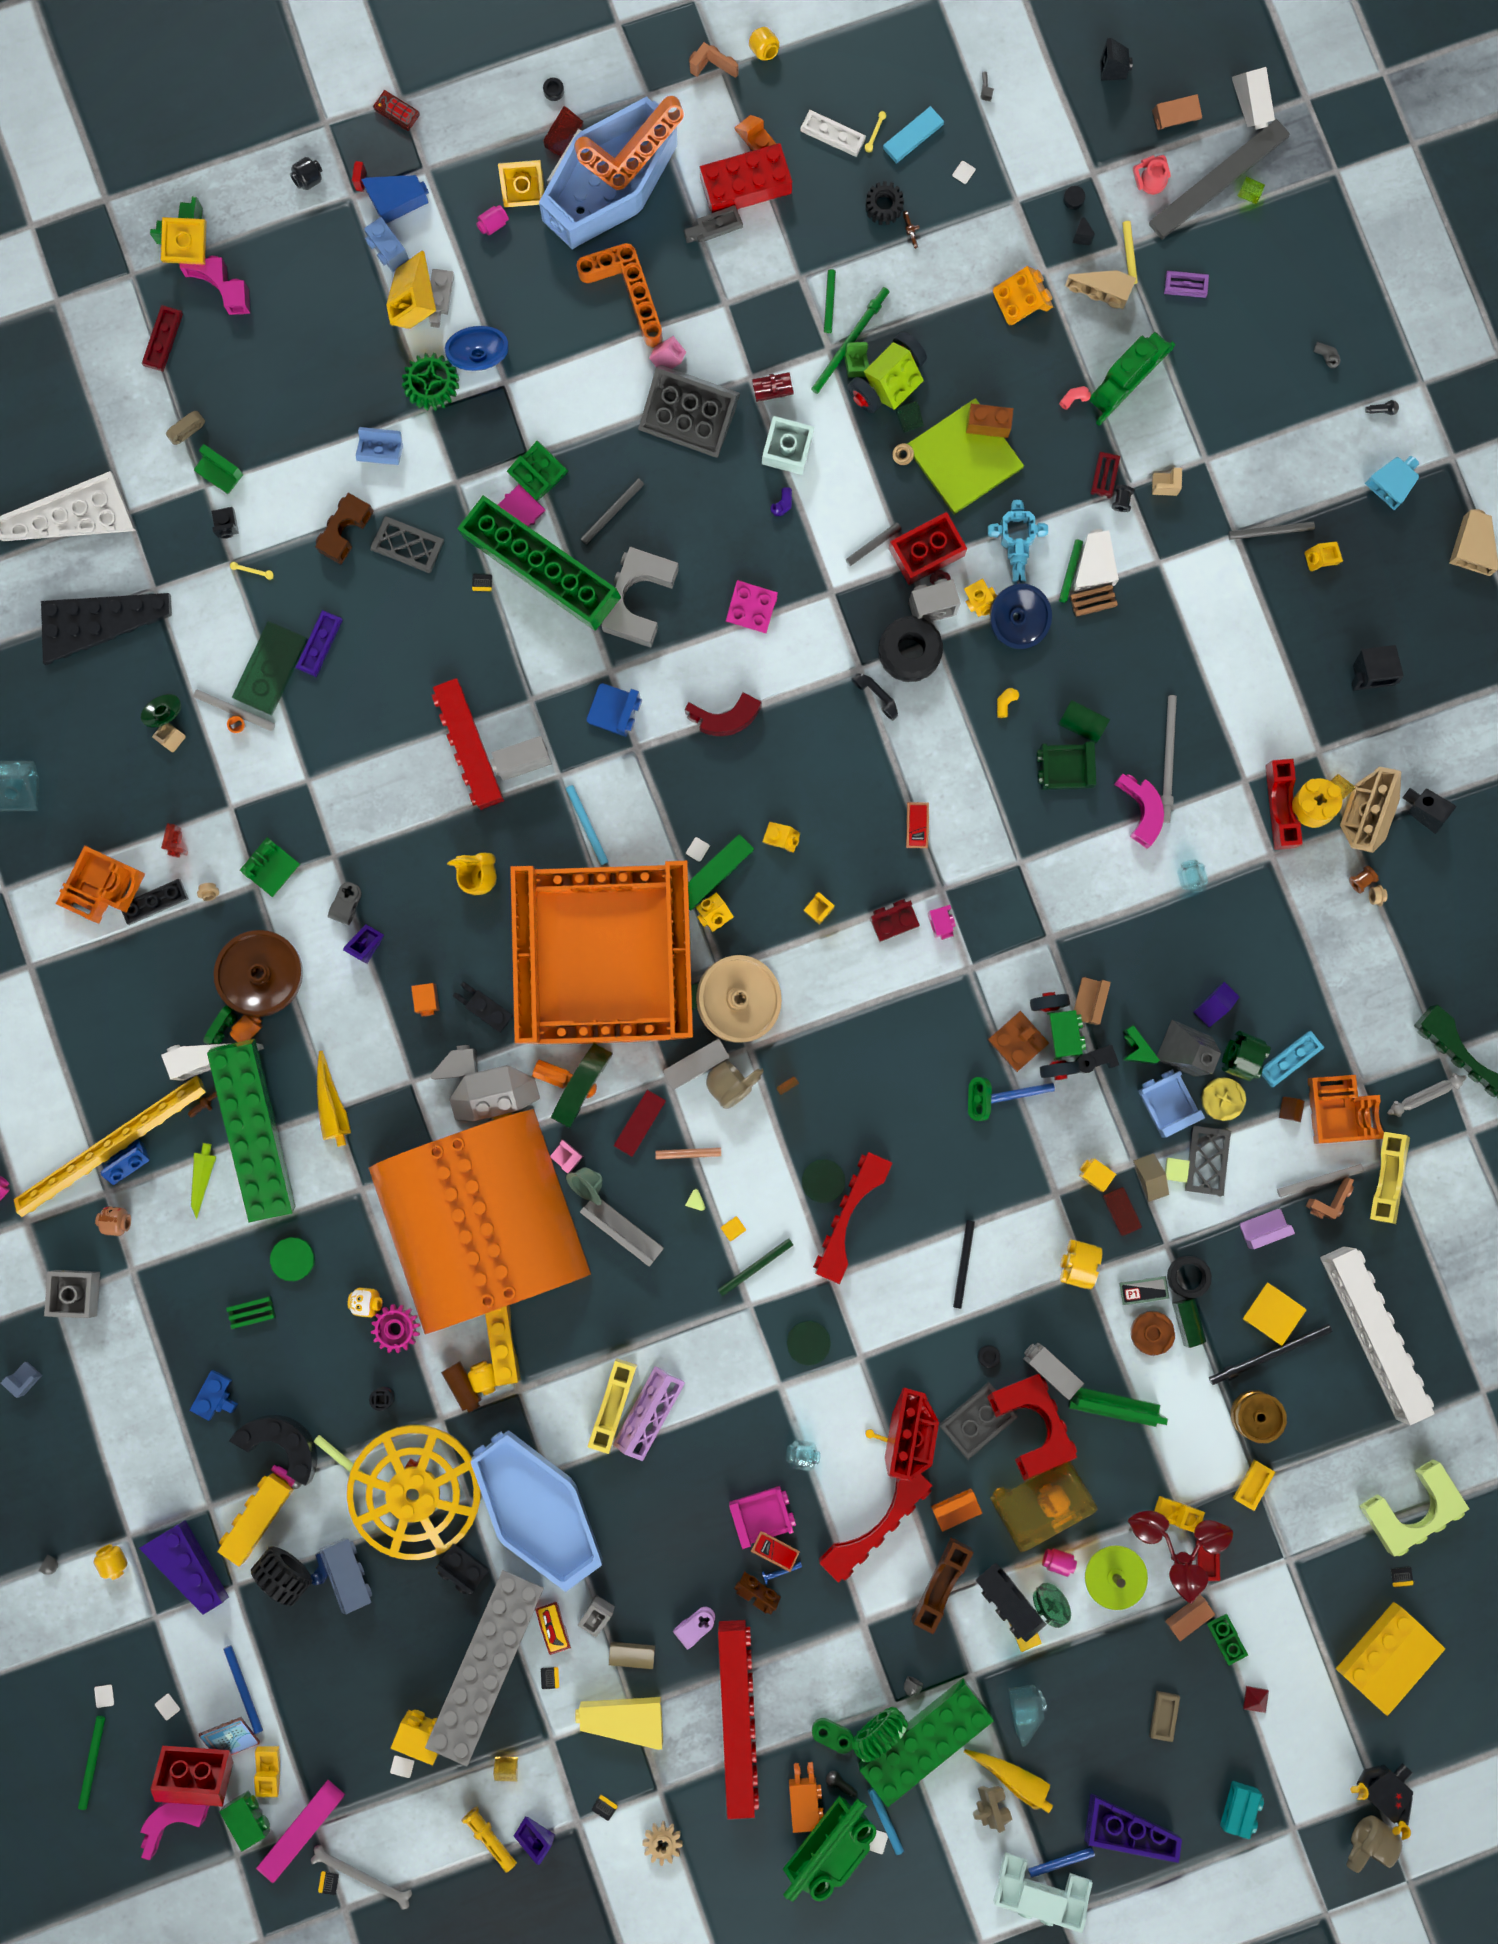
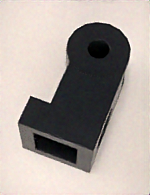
M1113 1045L1080 1055L1075 1060L1079 1063L1080 1073L1083 1074L1090 1073L1095 1067L1106 1063L1108 1068L1119 1065Z

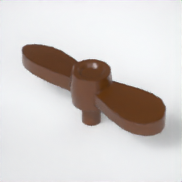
M906 210L903 212L907 225L905 227L907 235H911L914 248L916 249L918 244L914 233L920 227L919 225H911Z
M214 1092L208 1098H202L199 1101L200 1104L189 1111V1117H194L203 1108L211 1111L213 1109L210 1106L211 1101L217 1097V1092Z

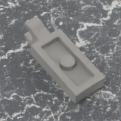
M432 269L430 283L436 312L429 316L431 327L439 328L441 314L448 315L454 281L453 271Z

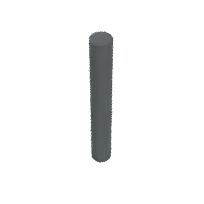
M896 522L846 559L847 564L852 566L902 529L899 523Z

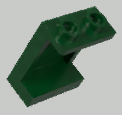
M1086 742L1084 745L1047 746V743H1043L1040 749L1037 750L1036 758L1037 762H1040L1041 771L1037 773L1038 784H1041V790L1094 788L1096 785L1095 742Z

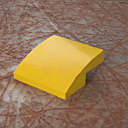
M1267 1282L1243 1320L1283 1346L1307 1309Z

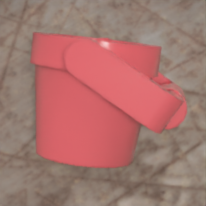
M1152 155L1141 160V163L1133 167L1138 189H1143L1148 194L1155 195L1161 193L1167 185L1168 178L1171 177L1167 159L1164 155L1156 157ZM1140 168H1146V169L1143 171V173L1141 174V177H1140V173H1139V170H1138V169H1140Z

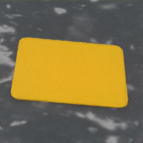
M736 1216L724 1224L721 1230L728 1240L732 1241L745 1232L746 1228Z

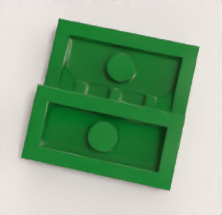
M536 441L524 456L520 455L507 470L536 501L548 493L569 471L539 441Z

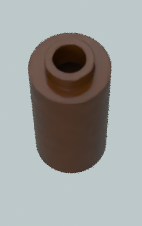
M461 1361L441 1372L462 1411L467 1409L469 1413L480 1407L478 1402L482 1399L478 1393L473 1391L467 1376L468 1374Z

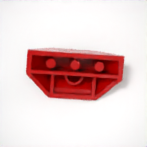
M903 1388L892 1413L885 1452L886 1469L890 1477L911 1481L932 1466L939 1421L927 1401L928 1398L925 1393Z

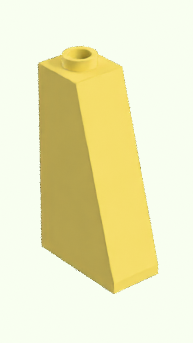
M661 1697L581 1701L579 1709L575 1710V1721L580 1723V1731L657 1750L663 1748Z

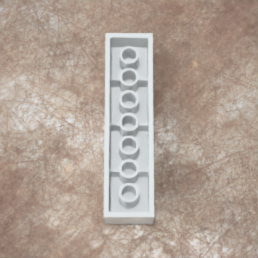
M1341 1247L1320 1257L1396 1420L1412 1425L1434 1415L1432 1409L1434 1407L1433 1401L1428 1394H1425L1422 1388L1424 1386L1423 1380L1419 1374L1415 1373L1412 1367L1414 1366V1361L1402 1346L1405 1344L1404 1340L1398 1332L1396 1333L1393 1327L1395 1324L1394 1319L1389 1312H1386L1383 1306L1385 1300L1382 1294L1375 1289V1279L1372 1273L1366 1270L1364 1265L1366 1261L1362 1252L1356 1248Z

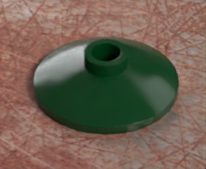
M172 694L162 695L153 699L142 710L141 721L145 726L151 728L169 723L181 710L180 699Z

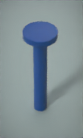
M801 1562L794 1564L791 1571L801 1568ZM780 1569L766 1575L763 1571L762 1576L765 1584L768 1585L767 1580L788 1573V1571Z

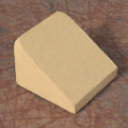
M170 723L160 726L152 737L168 750L174 752L186 736Z

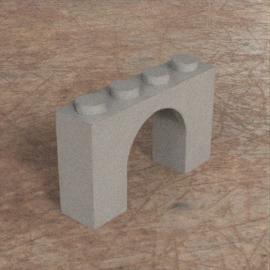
M629 547L628 553L624 552L621 559V565H623L621 573L617 572L614 579L615 588H617L621 599L601 623L603 632L651 648L658 630L657 622L632 614L624 605L625 594L633 584L640 581H650L673 588L679 571V565L677 562Z

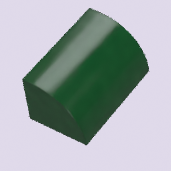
M1071 700L1058 725L1097 743L1110 719Z
M1195 1298L1173 1302L1183 1345L1192 1348L1205 1343L1206 1338Z

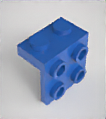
M604 683L600 684L590 708L587 722L590 725L626 737L628 731L633 729L635 711H639L642 704L639 691L631 689L630 692Z

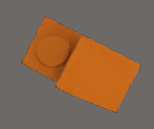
M750 115L734 127L735 131L752 151L777 144L764 129V120L756 116Z

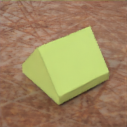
M693 1190L685 1206L701 1211L705 1210L706 1207L699 1190Z

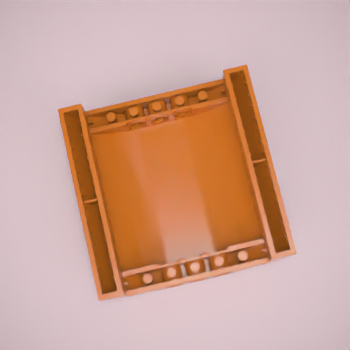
M665 861V865L565 869H535L533 866H511L515 1043L592 1044L664 1041L693 1037L687 861Z
M534 1109L469 1128L400 1153L369 1167L424 1334L464 1322L591 1275Z

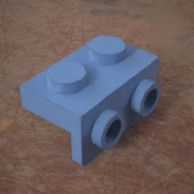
M359 427L356 461L399 465L403 449L400 431Z

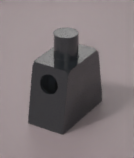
M1409 788L1402 797L1412 805L1408 813L1435 834L1457 807L1427 788L1421 795L1412 788Z

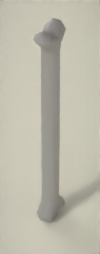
M322 1845L314 1847L315 1855L311 1858V1864L323 1862L396 1900L402 1910L409 1907L408 1899L412 1896L411 1890L400 1892L327 1854Z

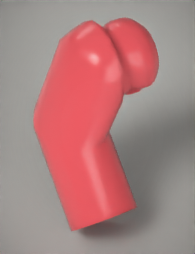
M1084 386L1070 389L1059 402V405L1067 410L1076 399H1081L1083 402L1088 401L1091 393Z

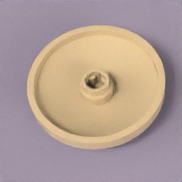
M744 955L729 956L713 963L701 977L696 995L698 1012L705 1026L717 1037L734 1043L753 1041L765 1035L777 1021L782 1002L781 990L772 971L761 961Z

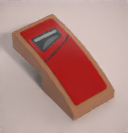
M907 802L906 848H928L929 802Z
M760 1531L751 1550L752 1553L788 1572H791L800 1551Z

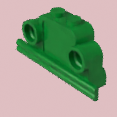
M1154 332L1149 338H1145L1142 335L1113 364L1102 384L1089 399L1103 413L1096 422L1098 426L1174 349L1175 343L1173 341L1171 343L1165 341L1157 332Z
M840 1796L836 1799L784 1866L783 1870L792 1883L783 1894L786 1899L794 1902L804 1890L815 1901H823L830 1897L834 1887H840L847 1881L870 1850L869 1844L874 1840L877 1832L876 1827L863 1813L868 1807L866 1803L857 1798L854 1804L850 1805Z

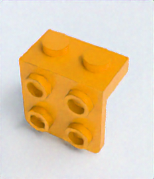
M1026 266L994 287L993 293L1007 324L1014 325L1037 309L1047 312L1053 308L1051 303L1052 295L1047 288H1044L1042 283L1044 278L1039 270Z

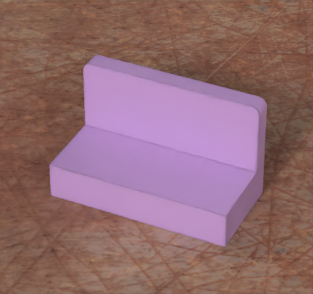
M1281 1209L1270 1211L1239 1224L1249 1249H1256L1295 1234L1292 1225L1286 1224Z

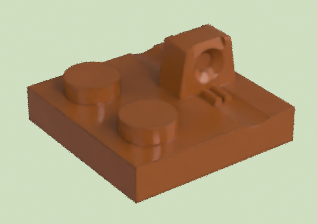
M1021 1011L987 1039L1015 1072H1018L1049 1044Z

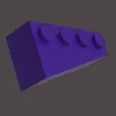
M186 1520L139 1548L202 1615L229 1598Z
M1092 1793L1090 1794L1084 1837L1085 1842L1089 1846L1179 1863L1182 1839L1176 1833Z

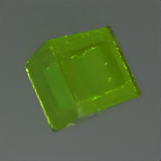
M1246 176L1237 196L1257 204L1265 184Z

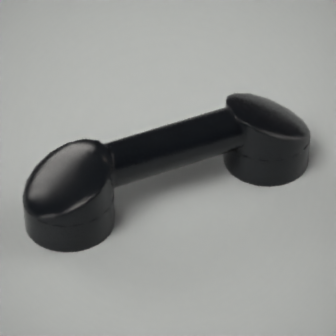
M860 673L855 674L851 678L852 682L860 690L863 691L868 686L885 703L881 710L890 720L893 721L898 717V710L894 699L873 678Z

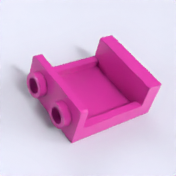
M780 1486L729 1502L742 1549L751 1547V1544L755 1543L760 1531L772 1537L787 1532L789 1534L794 1533L793 1526H796L793 1512L788 1513L786 1505L790 1504L786 1491L782 1492Z

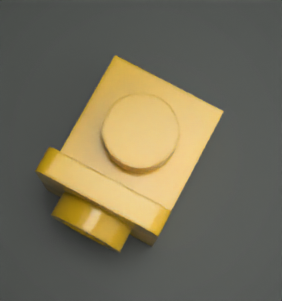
M1337 542L1320 543L1304 553L1310 571H1315L1324 566L1338 565L1343 562Z

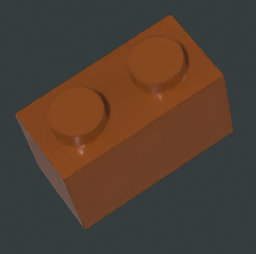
M971 403L966 433L1008 438L1011 431L1014 408Z

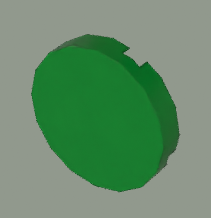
M289 1237L281 1240L274 1246L270 1255V1264L273 1272L279 1278L285 1281H297L303 1279L311 1272L315 1264V1254L307 1241L298 1237Z

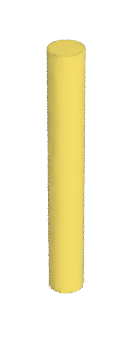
M1124 221L1122 226L1128 275L1135 277L1134 284H1137L1131 221Z

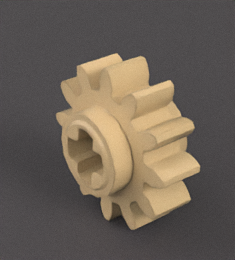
M662 1821L659 1828L657 1824L653 1823V1832L650 1830L645 1832L647 1838L643 1840L642 1845L647 1848L644 1854L646 1856L652 1854V1863L657 1858L660 1859L661 1866L664 1864V1859L672 1863L673 1855L680 1856L678 1848L682 1847L683 1841L677 1839L680 1838L681 1832H673L674 1824L666 1828L665 1821ZM662 1840L663 1843L666 1841V1846L658 1845L659 1841Z

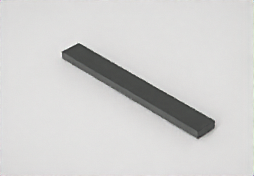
M1275 119L1268 127H1265L1149 222V226L1163 240L1285 141L1290 133Z

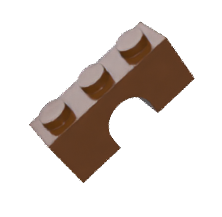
M347 493L346 497H342L338 503V510L335 515H331L328 519L327 528L324 533H320L316 539L315 547L319 553L342 565L352 549L350 543L342 538V532L349 525H356L364 529L374 512L371 505L350 493Z

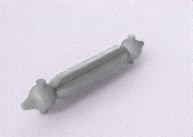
M1453 1073L1450 1080H1443L1407 1097L1402 1103L1394 1101L1387 1114L1401 1117L1404 1110L1416 1108L1449 1092L1453 1087L1457 1090L1460 1089L1467 1077L1466 1075L1459 1076Z

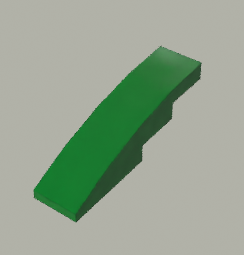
M740 834L688 882L690 911L715 890L754 851V848Z

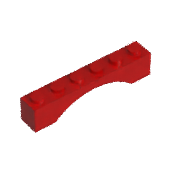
M867 1152L866 1156L861 1155L857 1164L860 1170L857 1176L853 1174L848 1187H851L848 1196L844 1194L839 1207L843 1208L840 1216L835 1215L830 1226L834 1228L831 1236L826 1235L822 1247L825 1248L822 1257L818 1255L814 1262L815 1274L840 1285L848 1267L845 1251V1234L849 1218L859 1201L872 1189L885 1182L892 1162L870 1152Z
M922 1473L911 1481L896 1479L892 1503L880 1522L869 1532L858 1538L834 1543L819 1558V1564L838 1583L842 1579L844 1581L847 1580L854 1572L852 1568L857 1563L862 1564L869 1557L868 1552L873 1547L878 1548L885 1540L883 1536L889 1530L893 1532L900 1525L901 1522L899 1520L904 1515L908 1516L916 1508L914 1504L920 1498L924 1500L931 1493L932 1490L930 1488L933 1486Z

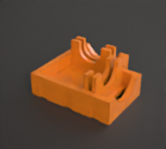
M84 845L67 882L62 885L64 888L59 891L61 894L56 904L99 924L108 905L127 912L145 873ZM130 882H131L130 888H129L128 892L126 893V895L124 896V894H125V892H126V890H127V888H128V886H129V884H130ZM76 903L91 910L90 914L73 907V904Z
M1356 1075L1308 1078L1314 1144L1383 1139L1384 1131L1381 1128L1379 1119L1380 1095L1358 1096ZM1342 1080L1343 1085L1321 1086L1320 1082ZM1370 1108H1372L1373 1127H1371Z

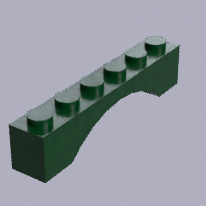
M1438 1004L1430 1006L1414 1024L1418 1029V1034L1427 1040L1430 1039L1435 1043L1434 1047L1442 1054L1446 1053L1452 1058L1451 1062L1455 1066L1464 1068L1471 1080L1476 1083L1480 1082L1486 1087L1484 1090L1490 1096L1498 1098V1073L1487 1069L1477 1062L1461 1042L1456 1029L1455 1019Z

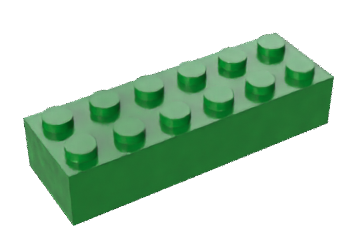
M962 1678L908 1722V1727L903 1737L886 1754L884 1753L874 1761H859V1770L885 1805L889 1807L994 1722L993 1717L965 1679Z

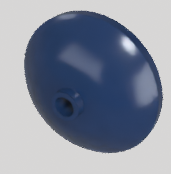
M1014 584L1006 587L995 597L990 609V625L994 635L1004 645L1015 649H1026L1038 644L1047 635L1052 622V609L1047 597L1037 587L1029 584ZM1014 613L1018 614L1016 621L1013 618Z

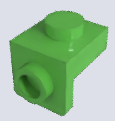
M867 342L847 343L844 358L848 377H866L864 371L869 367Z

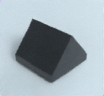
M1084 217L1081 218L1073 243L1089 246L1092 244L1095 233Z

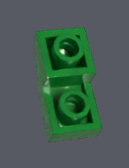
M1227 1613L1207 1623L1228 1666L1248 1656Z

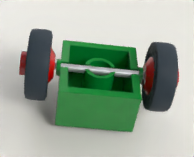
M1055 992L1043 993L1042 997L1030 1000L1032 1011L1049 1012L1047 1015L1050 1017L1055 1051L1054 1062L1040 1067L1041 1078L1054 1077V1080L1068 1079L1067 1075L1080 1073L1078 1062H1067L1061 1058L1079 1056L1083 1054L1082 1050H1086L1085 1037H1080L1079 1029L1083 1027L1081 1014L1077 1015L1076 1010L1053 1012L1070 1006L1068 994L1055 995Z

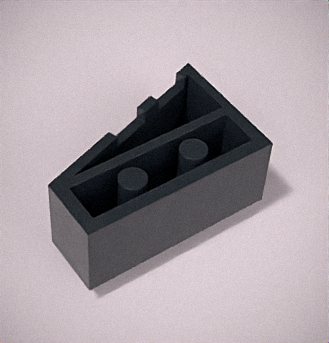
M997 1563L993 1564L976 1579V1582L983 1589L982 1595L989 1603L993 1602L996 1605L997 1609L995 1611L1003 1621L1007 1619L1012 1625L1009 1629L1017 1639L1022 1638L1027 1642L1047 1625L1007 1573Z

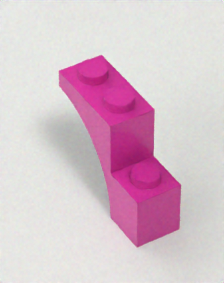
M209 256L205 258V265L180 263V269L185 277L205 280L221 292L224 307L229 315L250 314L249 288L244 280L231 279L228 281L227 265L222 257Z

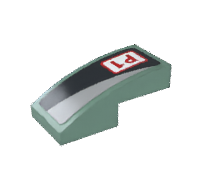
M1166 1276L1119 1283L1123 1305L1170 1298Z

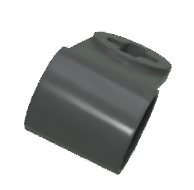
M350 882L343 883L331 904L328 918L349 926L354 918L362 895L360 887ZM347 889H352L355 892L354 895H348L346 893Z

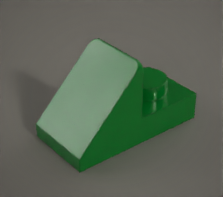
M1134 1025L1129 1026L1123 1031L1125 1034L1124 1040L1131 1048L1134 1046L1135 1050L1122 1060L1149 1064L1160 1061Z

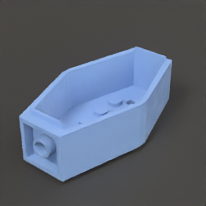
M647 96L581 131L573 139L539 201L542 221L571 249L637 215L646 204L677 147L676 127L631 182L622 190H616L607 185L606 182L578 161L574 144L580 137L590 138L615 158L658 107L659 104L656 101H651ZM659 124L654 129H659L663 125ZM644 141L641 145H647L649 141ZM583 149L581 153H586L590 149ZM629 158L627 162H631L635 160V158ZM602 161L599 162L597 165L601 166L604 165L606 162ZM616 174L614 178H618L622 174ZM578 208L584 209L583 214H578L576 211Z

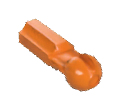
M540 1059L537 1061L532 1077L560 1088H566L573 1074H570V1071ZM596 1083L586 1097L587 1099L595 1095L597 1090Z

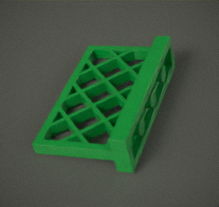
M1082 1387L1070 1399L1068 1406L1070 1409L1157 1427V1423L1167 1425L1168 1418L1159 1413L1161 1406L1159 1404Z

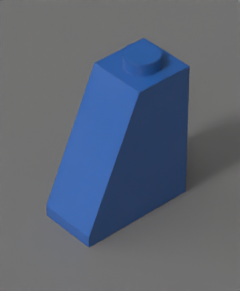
M416 175L361 179L378 215L382 217L386 224L429 203L426 196L429 194V191L424 181L419 182Z

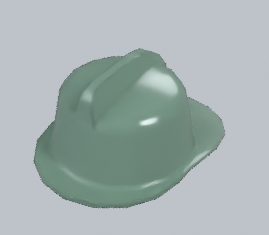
M584 1167L575 1173H568L566 1175L569 1186L577 1195L590 1200L596 1205L600 1206L602 1204L598 1195L602 1188L603 1178L601 1174Z

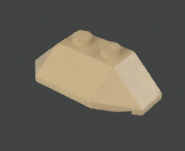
M1378 767L1374 770L1375 772L1354 785L1340 824L1351 848L1373 853L1386 840L1400 801L1401 771Z

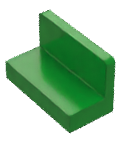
M203 444L199 449L203 457L194 468V471L226 494H229L243 476L242 472L238 467Z

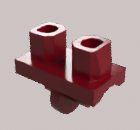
M790 372L777 375L769 374L767 377L752 379L756 402L794 395Z

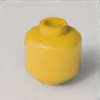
M760 27L754 30L749 39V47L756 57L766 61L773 59L777 55L780 42L772 30L768 27Z
M485 1360L470 1367L471 1371L467 1376L475 1393L482 1392L485 1396L496 1391L492 1363H487Z
M112 1544L100 1548L96 1552V1557L93 1561L100 1577L104 1579L111 1578V1580L121 1577L124 1574L123 1570L128 1564L122 1549Z

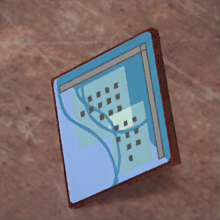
M242 1717L232 1719L229 1722L199 1733L200 1739L208 1749L230 1750L231 1755L260 1744V1740Z

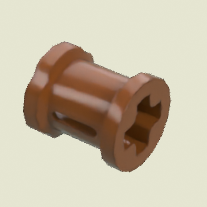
M1368 865L1363 868L1361 873L1349 878V883L1353 889L1360 894L1364 892V888L1379 881L1376 872Z

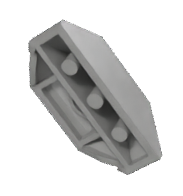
M509 1065L465 1075L449 1100L455 1120L478 1121L518 1111L539 1100L540 1096L534 1077Z

